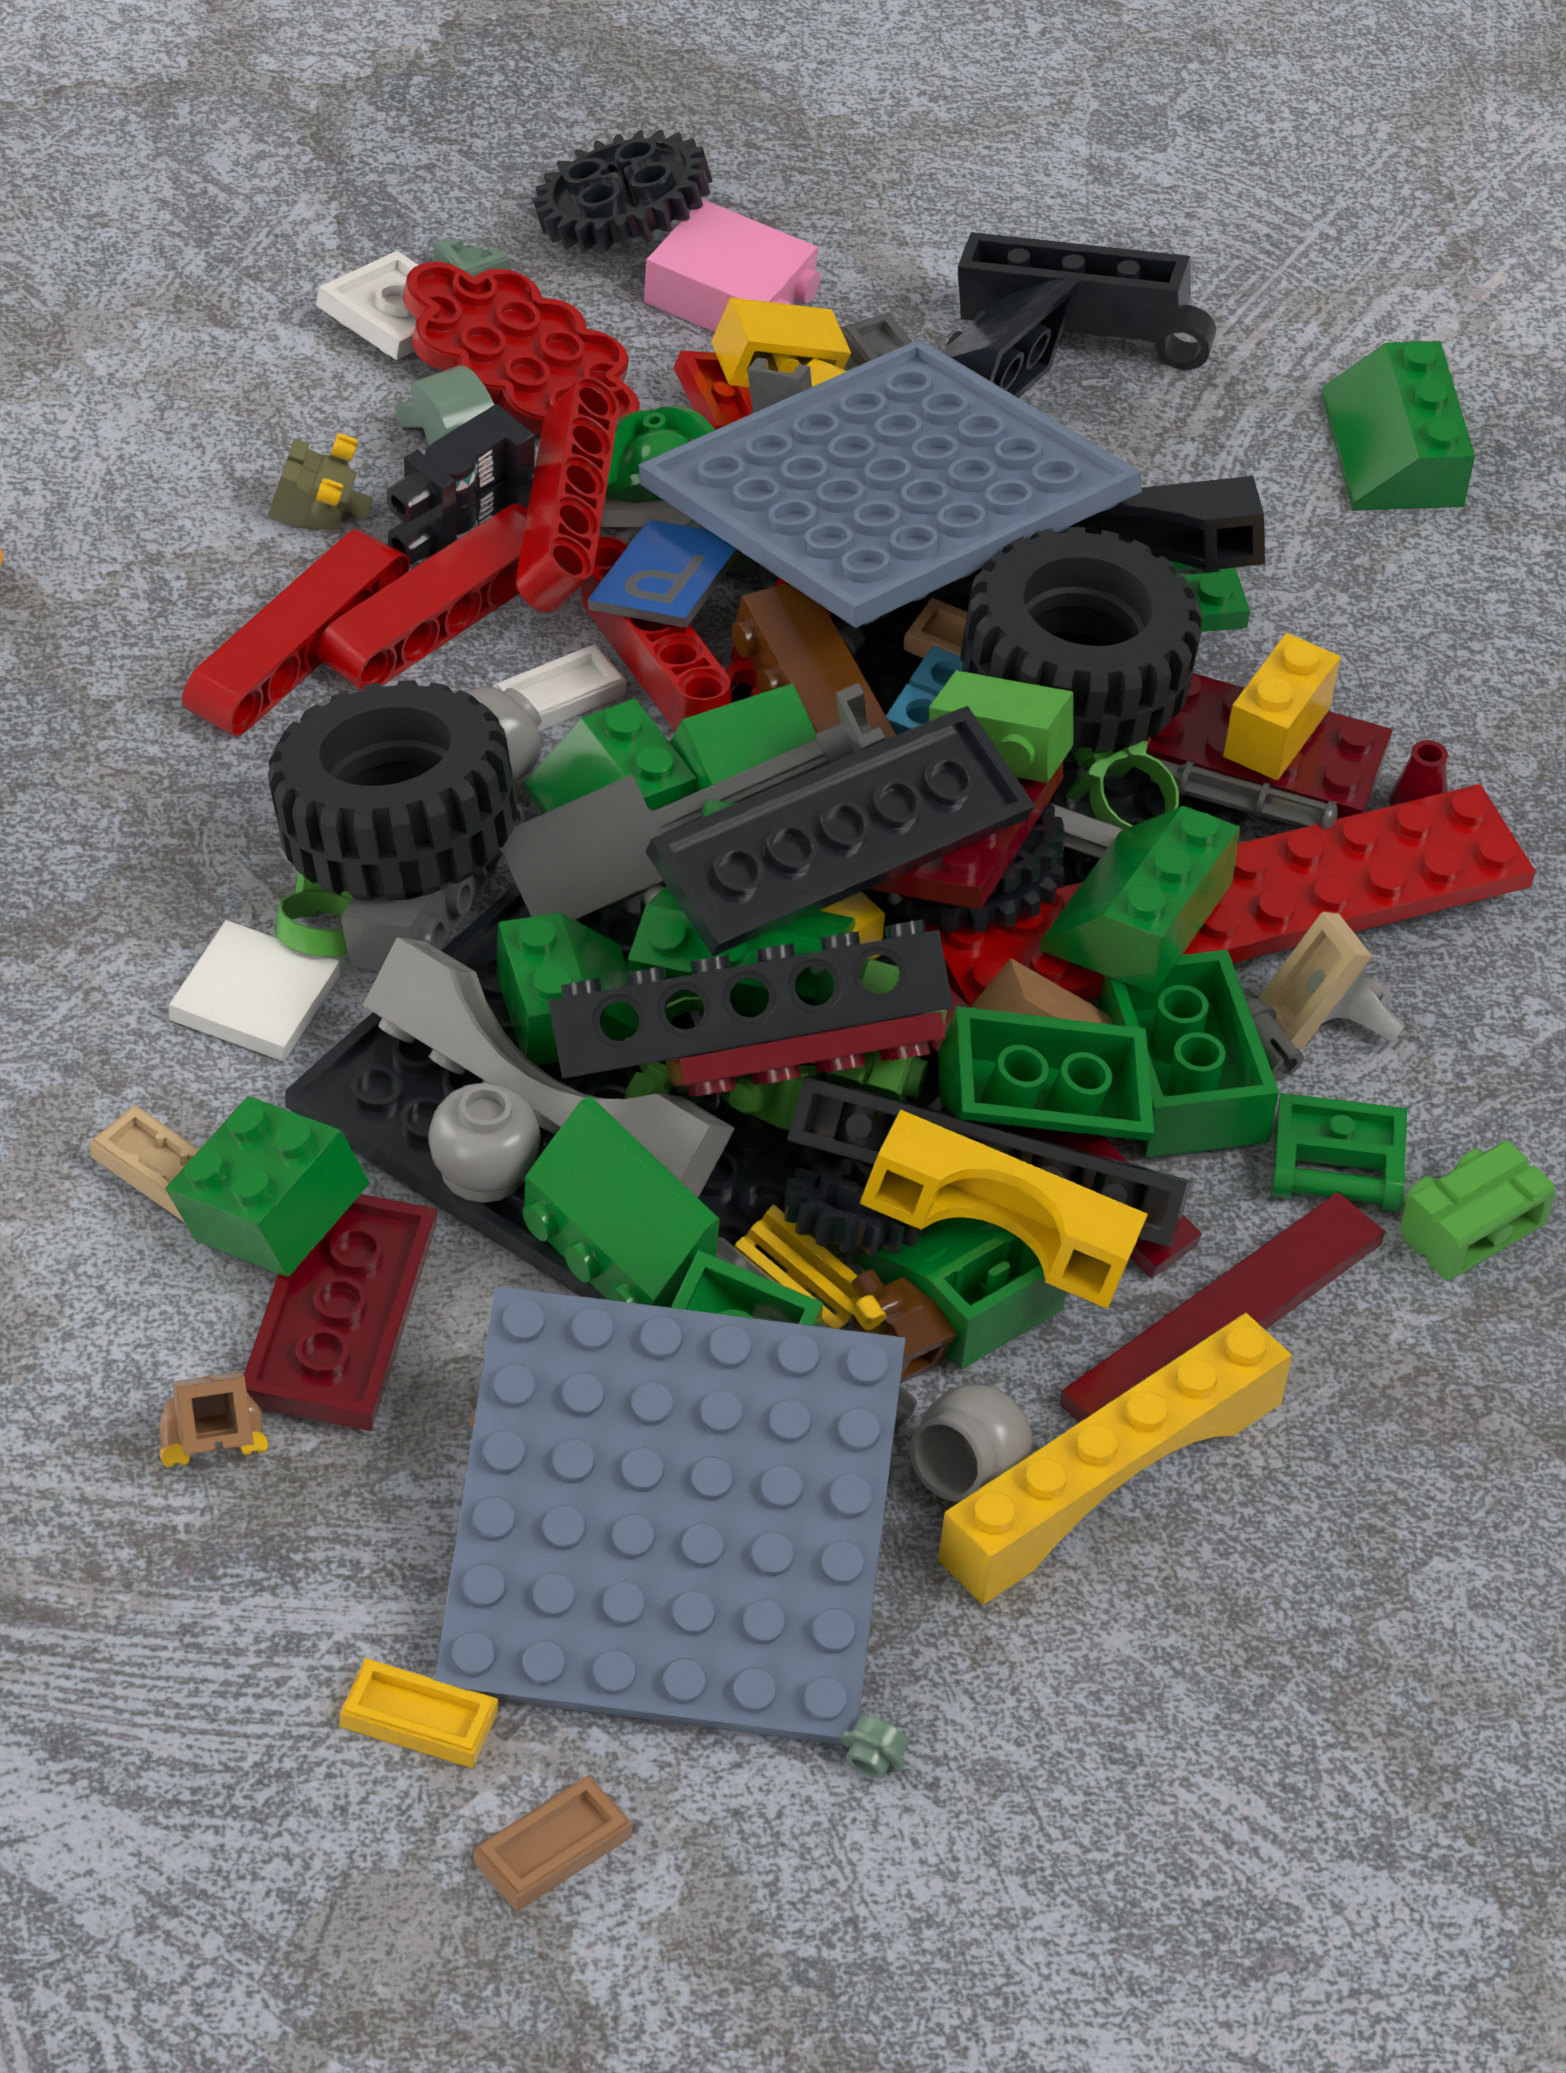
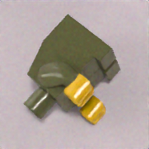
M337 433L330 454L322 455L308 449L309 443L294 438L267 517L298 528L338 530L344 512L366 519L373 497L351 490L357 472L350 469L348 463L354 457L358 440Z

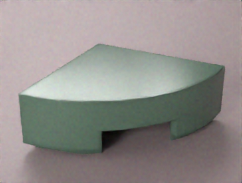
M462 239L434 243V258L437 262L453 264L473 277L489 269L510 270V258L493 246L488 245V250L472 246H462Z

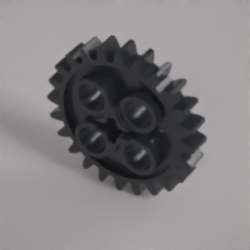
M639 130L629 140H624L621 134H617L611 144L605 145L597 140L593 145L594 150L590 152L575 150L576 159L574 161H558L559 172H549L543 175L546 184L536 186L535 189L538 197L533 198V203L543 234L548 233L552 243L562 240L565 249L579 243L582 252L588 251L595 244H600L604 252L608 251L614 242L621 241L622 245L628 248L631 246L633 238L639 236L646 241H651L653 238L652 232L657 229L666 232L672 231L671 221L689 220L688 209H697L703 206L701 197L710 195L709 183H712L713 179L703 147H697L693 138L683 141L681 133L678 132L665 138L663 130H658L649 138H645L643 131ZM613 172L618 173L629 202L635 208L630 209L627 207L614 174H612Z

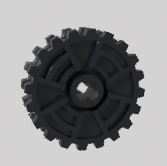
M1048 802L981 910L866 889L869 890V899L876 906L886 905V915L893 919L905 916L911 918V921L923 919L925 927L929 924L940 925L941 932L954 933L958 927H969L973 932H985L989 924L997 923L1006 928L1016 925V917L1020 915L1033 918L1040 914V903L1052 904L1057 899V889L1063 887L1064 868L1062 854L1064 850V823L1062 817H1055V807Z

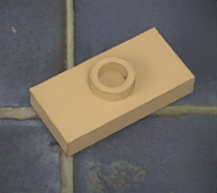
M133 1105L89 1142L90 1157L184 1222L165 1188L200 1149L138 1106Z

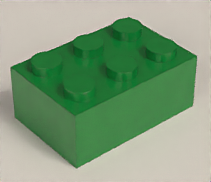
M1228 949L1182 955L1155 994L1104 975L1098 1008L1110 1015L1113 1025L1146 1028L1154 1136L1151 1141L1139 1140L1145 1158L1268 1143L1279 1090Z

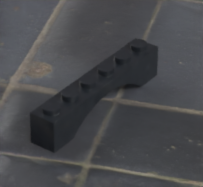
M1253 476L1142 487L1141 493L1117 503L1115 507L1096 513L1070 526L1084 527L1086 533L1101 535L1102 530L1119 534V540L1130 544L1136 540L1149 546L1151 555L1156 558L1163 555L1170 562L1181 563L1205 571L1265 565L1264 511ZM981 569L971 576L960 578L932 591L917 601H926L931 598L945 599L969 596L974 579L981 573Z

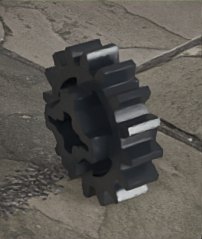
M836 1159L835 1167H828L823 1163L815 1161L812 1162L811 1171L797 1168L795 1169L794 1177L787 1180L783 1209H785L784 1220L789 1223H797L795 1232L798 1235L812 1234L816 1239L815 1244L819 1246L834 1243L840 1246V1250L843 1253L876 1256L877 1248L883 1247L896 1254L900 1253L902 1244L915 1247L918 1237L924 1236L925 1228L920 1230L860 1204L872 1172L870 1163L855 1159Z

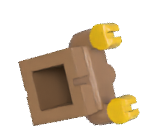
M240 1371L172 1381L173 1397L167 1401L159 1424V1435L162 1445L160 1459L167 1468L173 1467L174 1463H178L180 1466L186 1465L190 1460V1454L216 1450L215 1443L220 1442L223 1449L239 1447L245 1455H251L252 1451L264 1453L267 1450L268 1441L263 1434L260 1408L247 1393L245 1376Z

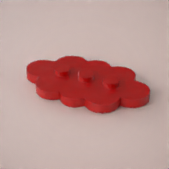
M425 262L413 267L407 274L402 299L406 309L417 318L412 337V346L416 355L424 363L438 370L445 371L459 365L468 367L481 380L493 403L499 404L501 408L532 433L541 435L543 419L546 413L582 377H593L610 388L618 401V418L629 412L639 411L640 402L636 393L624 383L629 363V356L625 348L615 338L606 333L587 329L582 313L573 305L563 300L542 298L538 287L528 277L507 269H489L473 277L457 266L444 262Z

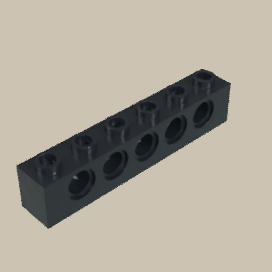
M922 919L884 926L887 939L861 944L858 931L820 938L822 951L796 956L794 943L755 950L757 963L731 967L729 955L690 961L692 975L666 979L664 966L625 973L626 987L604 991L601 990L599 978L561 985L563 998L548 1000L562 1079L951 1009L953 1004L939 930L925 932ZM878 954L890 957L896 963L899 970L897 984L892 990L883 994L870 992L863 986L860 979L862 964L869 957ZM811 966L826 969L834 980V992L831 998L821 1005L806 1004L796 993L795 983L801 971ZM745 978H754L761 981L769 992L767 1008L762 1014L755 1017H746L739 1014L731 1003L732 989L739 981ZM677 991H693L703 1001V1018L693 1028H679L667 1016V1002ZM614 1002H626L633 1006L638 1013V1029L627 1040L613 1039L603 1028V1013Z
M804 1076L787 1138L788 1141L875 1164L878 1153L900 1110H903L1142 1211L1148 1215L1138 1238L1168 1247L1175 1244L1191 1180L979 1121L961 1120L950 1113L824 1078Z

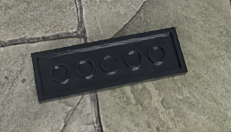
M967 705L654 837L650 840L645 852L713 957L1029 818L1035 805Z

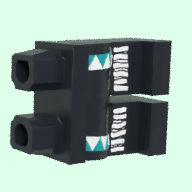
M495 404L432 443L427 448L425 455L417 449L405 456L404 478L387 488V504L392 513L403 521L388 530V545L406 554L410 559V564L427 554L435 555L514 503L522 504L528 509L533 483L531 475L535 471V434L498 404Z

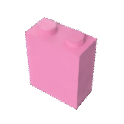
M702 199L703 206L692 209L689 212L690 219L681 221L646 259L644 303L713 332L717 329L730 297L800 306L803 302L809 303L814 298L821 280L820 272L816 271L818 246Z

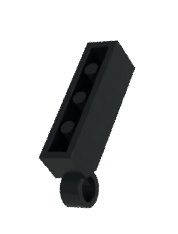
M971 232L957 266L961 320L974 321L983 308L990 310L1010 293L1071 275L1079 279L1080 283L1064 328L1066 332L1092 334L1099 337L1110 336L1146 340L1155 343L1156 353L1164 363L1180 370H1192L1202 366L1209 357L1216 336V324L1213 318L1206 311L1189 305L1191 299L1190 256ZM1173 333L1188 334L1198 342L1183 341Z

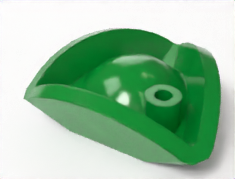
M679 405L653 410L634 411L622 415L617 419L605 499L634 503L661 500L660 497L641 485L639 464L715 431L714 427L695 410Z

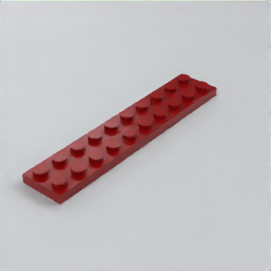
M1477 784L1340 818L1329 829H1322V823L1239 843L1232 884L1182 955L1228 949L1232 963L1295 948L1322 912L1338 913L1351 930L1357 932L1530 888L1536 870L1482 785ZM1083 882L1057 889V899L1052 904L1040 903V914L1033 918L1020 915L1016 917V925L1006 928L995 923L987 925L985 932H973L969 927H958L954 933L941 932L940 925L929 924L926 926L925 932L935 930L940 932L949 987L973 1008L972 1004L1011 958L1085 1001L1099 998L1103 974L1039 950L1040 940Z

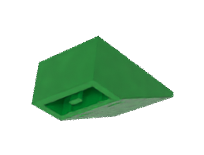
M956 1217L936 1221L925 1227L924 1236L918 1237L915 1247L902 1244L900 1253L894 1254L881 1247L877 1248L876 1256L850 1254L865 1271L873 1269L884 1286L904 1277L937 1303L957 1332L956 1337L945 1354L961 1370L1062 1311L1064 1308L1066 1291L1045 1283L1042 1265L1032 1249L1008 1230L983 1220Z

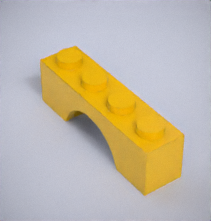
M900 1110L878 1153L860 1204L920 1230L936 1221L956 1217L973 1218L998 1225L1019 1237L1032 1249L1042 1265L1045 1283L1106 1309L1110 1305L1148 1215L903 1110Z

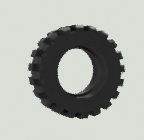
M1068 527L1065 533H1054L1053 529L1037 531L1032 535L1031 540L1027 541L1022 536L1004 546L1002 552L998 551L982 565L981 573L975 577L971 588L960 659L963 663L962 671L1072 691L1073 746L1069 752L1076 753L1078 747L1092 748L1093 753L1110 752L1116 744L1121 743L1124 748H1128L1144 741L1147 733L1150 736L1159 733L1171 723V719L1179 714L1183 708L1190 689L1202 633L1200 630L1202 624L1201 609L1195 600V593L1184 576L1177 577L1178 571L1175 566L1163 555L1159 558L1152 556L1151 550L1147 545L1136 540L1131 544L1119 540V534L1102 530L1101 535L1086 533L1084 527ZM1052 634H1081L1099 639L1109 645H1080L1065 641Z
M415 680L398 681L397 685L382 687L380 682L364 685V690L349 694L346 690L331 696L330 703L322 707L315 704L303 713L300 723L293 721L287 727L273 749L269 760L270 769L267 774L285 856L295 866V870L313 884L318 882V885L325 891L336 895L346 891L354 899L371 901L373 896H386L388 901L406 899V894L422 891L423 896L440 891L441 885L450 881L458 884L471 877L477 865L484 868L495 858L499 848L504 847L514 829L513 823L518 816V803L504 728L499 724L498 717L472 695L462 690L453 693L444 684L431 682L429 686H419Z

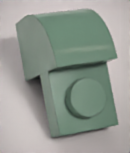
M459 365L411 382L410 387L413 399L396 404L394 407L400 426L423 427L428 445L430 446L438 439L493 406L494 403L478 376L468 367Z

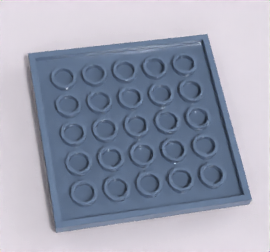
M920 339L639 464L640 482L643 487L855 628L863 624L872 623L880 616L911 601L920 600L927 596L928 593L953 581L971 576L981 569L982 565L998 551L1002 552L1004 546L1022 536L1028 541L1031 540L1032 535L1037 531L1053 529L1054 533L1063 532L1071 525L1101 511L1109 510L1115 507L1117 503L1142 492L1141 471Z
M495 1286L434 1681L498 1698V1701L844 1745L841 1741L843 1731L851 1732L860 1714L906 1338Z

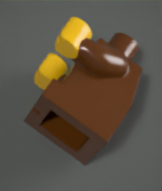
M873 1269L867 1270L856 1277L851 1285L861 1298L855 1303L856 1308L853 1307L852 1309L854 1315L853 1322L857 1331L906 1338L900 1384L937 1367L957 1335V1332L937 1303L904 1277L885 1286Z

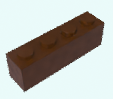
M789 583L742 596L737 621L732 626V637L740 656L743 658L748 657L754 667L761 693L793 683L815 732L819 733L839 724L836 692L859 683L864 692L866 719L871 729L880 727L885 740L896 736L825 607Z

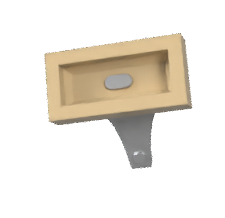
M1322 912L1258 997L1262 1004L1272 1005L1277 1013L1275 1021L1293 1045L1299 1049L1305 1047L1322 1023L1334 1018L1355 1021L1377 1032L1391 1042L1397 1038L1404 1027V1023L1386 1007L1390 1004L1392 997L1390 986L1365 977V967L1372 958V955L1338 913Z

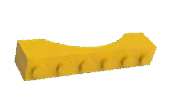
M1247 1313L1243 1314L945 1511L938 1561L982 1605L986 1604L1032 1573L1051 1550L1086 1514L1138 1472L1164 1456L1194 1442L1213 1437L1234 1436L1282 1403L1292 1354Z

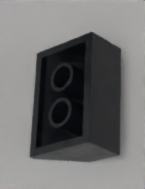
M1069 275L1006 295L990 310L983 308L966 331L963 333L960 331L955 332L941 352L1010 394L1020 398L1051 370L1080 280Z

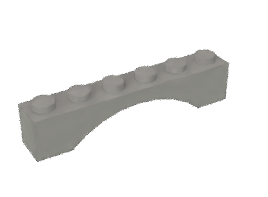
M397 937L362 1006L382 1017L378 1026L383 1031L408 1043H413L416 1038L433 1048L429 1058L440 1066L458 1074H464L467 1069L482 1078V1083L506 1086L521 1094L535 1111L538 1125L555 1135L577 1104L586 1097L591 1096L696 1197H699L735 1129L682 1096L651 1094L630 1099H605L582 1093L553 1079L528 1060L504 1033L486 1002L476 972L425 941Z

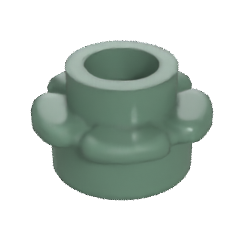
M861 1715L851 1732L843 1731L841 1741L847 1748H850L846 1760L860 1772L874 1778H883L887 1770L890 1772H901L903 1770V1763L905 1761L903 1755L909 1745V1740L891 1724L876 1717Z

